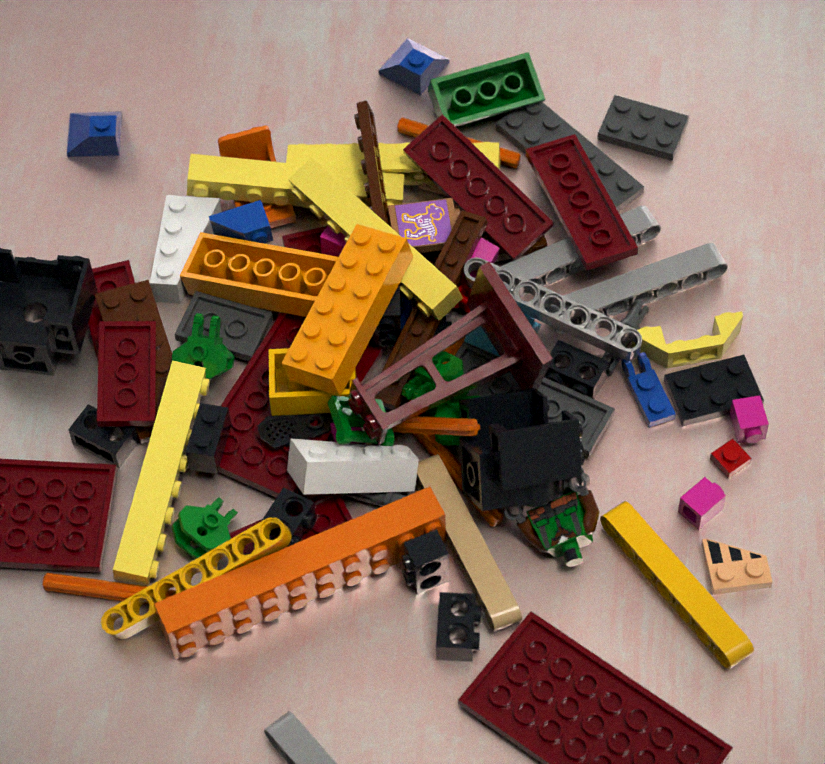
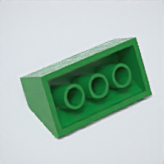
M529 52L431 79L428 87V94L437 117L443 114L454 126L545 101V96Z

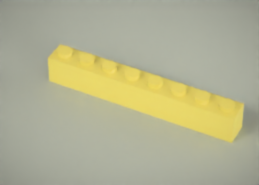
M358 143L288 145L286 163L304 165L313 157L323 167L363 170L361 160L365 159L364 152L360 151ZM378 143L383 172L404 174V185H423V183L426 185H436L404 154L403 149L409 143ZM473 143L500 169L499 143Z
M190 154L187 196L249 201L251 203L261 200L262 203L280 206L292 204V206H302L304 208H309L311 205L306 200L303 203L294 196L291 192L294 187L288 180L303 164ZM324 167L367 207L372 205L371 198L367 197L364 183L368 182V177L364 175L363 170ZM383 172L388 206L402 204L404 174Z
M313 157L288 179L294 187L291 191L294 196L302 203L306 200L311 204L309 209L319 219L324 216L328 220L326 224L337 235L340 232L346 236L344 238L345 242L349 239L356 224L400 236ZM409 244L413 259L399 284L400 292L408 300L414 298L418 302L417 307L424 315L429 317L432 314L440 321L463 299V296L452 281Z
M172 361L114 563L113 576L116 581L149 586L151 578H157L160 561H156L159 551L163 552L165 549L167 534H164L166 524L171 525L175 511V508L171 507L173 498H179L182 482L178 481L180 472L185 473L188 466L187 456L185 455L200 406L201 396H207L210 379H206V368L177 361Z

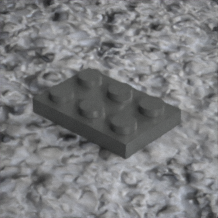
M614 95L598 132L597 140L673 161L687 127L689 116Z
M195 291L175 332V339L183 343L187 342L188 336L192 335L193 320L196 313L204 316L203 335L209 336L211 318L213 315L219 316L221 318L220 337L223 338V344L235 358L250 361L270 327L273 314L269 311Z

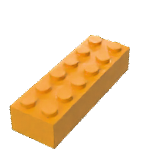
M356 224L281 363L290 381L339 397L342 395L413 259L407 238Z
M200 232L182 269L180 278L189 295H194L195 291L251 307L307 317L338 257Z

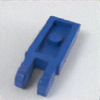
M642 352L637 356L638 364L643 373L636 375L632 362L621 359V366L626 375L627 384L647 426L650 428L675 420L676 413L655 370L651 368L646 353Z

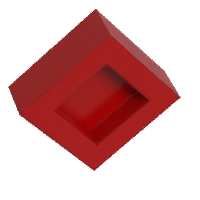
M731 439L710 455V460L728 479L750 465L752 459L734 439Z

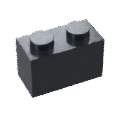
M200 403L186 449L190 470L218 474L231 429L228 407Z

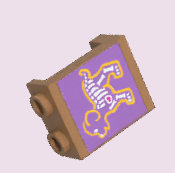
M453 198L389 205L388 214L391 228L401 237L407 238L408 243L419 253L442 250L460 214V209L454 208Z

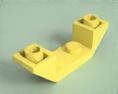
M742 311L735 313L725 312L715 316L712 329L713 336L704 335L698 339L686 341L676 340L670 344H666L661 326L642 327L637 330L642 336L640 353H646L648 359L665 368L721 359L741 331L743 313ZM632 341L631 347L633 348L636 344Z

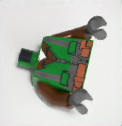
M585 473L581 475L583 486L577 484L576 478H571L569 486L573 490L572 492L546 505L526 511L528 515L526 517L523 515V506H516L519 509V514L517 515L512 514L508 507L504 510L505 516L508 519L517 520L516 526L529 543L543 553H550L555 558L564 556L565 563L569 567L583 562L580 548L593 542L592 533L596 529L600 513L592 491L587 489L590 484V477Z

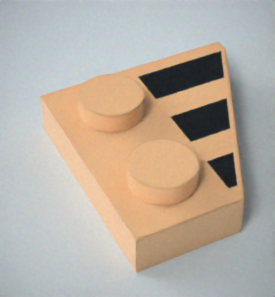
M702 539L701 546L713 595L771 588L773 581L766 555L710 539Z

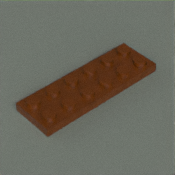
M149 280L96 293L95 299L102 321H156L157 416L172 363V351ZM135 426L140 444L149 442L153 426Z

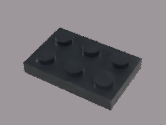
M745 355L664 375V383L682 427L729 415L732 400L760 396L762 403H764L763 396Z

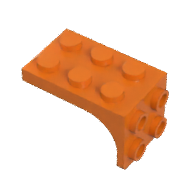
M267 125L253 127L234 134H227L218 139L221 157L276 162L271 131ZM232 200L235 208L251 203L249 201ZM262 203L270 228L296 222V215L292 204L280 206Z

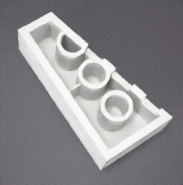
M166 195L150 278V286L155 302L181 304L187 290L180 278V274L200 232L213 234L209 216L222 212L220 198Z
M290 439L287 471L304 495L415 491L419 459L410 448L403 445L380 446L355 443L345 445L329 441Z

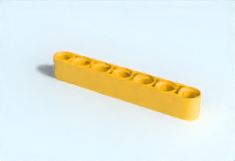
M623 501L600 517V522L607 534L723 667L731 669L754 652L753 644L747 635L629 502Z
M270 517L108 609L101 618L103 630L118 639H127L159 621L154 603L166 599L167 590L175 587L176 594L284 549L291 541L290 529L277 518ZM274 528H281L280 536L275 540H270V532ZM248 543H254L253 552L249 555H244V547ZM228 557L227 567L223 570H218V562L222 558ZM201 572V581L197 585H192L193 575ZM149 602V611L141 616L139 613L141 605ZM123 617L122 627L115 631L114 622L118 618Z

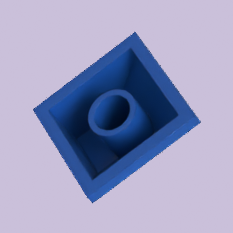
M407 38L378 72L393 82L422 95L429 87L430 80L436 78L449 64V59Z
M122 112L70 113L67 157L120 156Z
M261 200L209 216L214 235L264 244L274 241Z

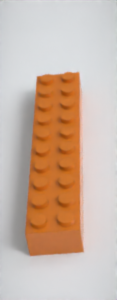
M429 486L154 603L161 631L174 659L190 657L197 650L208 645L220 644L226 637L233 634L245 633L256 624L263 621H273L282 613L291 609H301L314 599L319 597L326 598L332 595L335 590L344 586H354L363 578L372 574L384 573L389 567L400 562L402 563L401 556L404 555V542L437 529L443 543H446V514Z

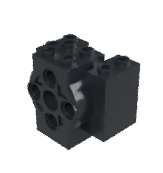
M0 248V370L54 376L61 353L80 355L95 301V294L97 293L89 258L58 255L57 260L52 261L36 259L34 257L14 258L12 250ZM43 319V320H41V321H39V322L31 323V322H33L34 320Z
M536 388L459 400L460 418L476 419L477 423L480 424V430H478L476 436H461L459 443L463 494L482 511L509 506L538 507L546 505L573 491L569 486L571 478H576L577 484L582 486L581 475L584 473L582 468L584 464V448L580 439L583 435L581 422L564 410L562 411V421L548 423L549 402L547 396Z

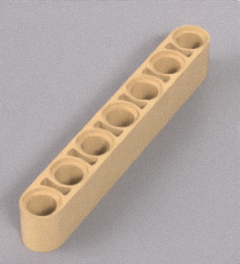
M436 454L419 461L416 485L419 490L430 486L445 512L446 543L472 593L476 594V601L478 605H481V611L493 632H496L522 621L520 608L442 459Z

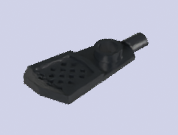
M326 413L268 416L257 426L260 440L273 450H278L290 446V439L308 440L329 433L331 430L330 423L334 421L332 416L329 417ZM319 421L320 424L317 426L311 425V422Z

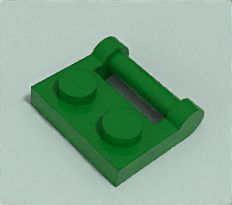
M332 395L327 404L337 430V443L345 445L350 444V442L378 444L375 438L371 440L365 431L351 430V427H363L365 422L360 414L355 415L348 404L350 398ZM375 399L381 410L386 412L382 400ZM392 428L387 430L384 443L380 444V446L393 445L394 433Z

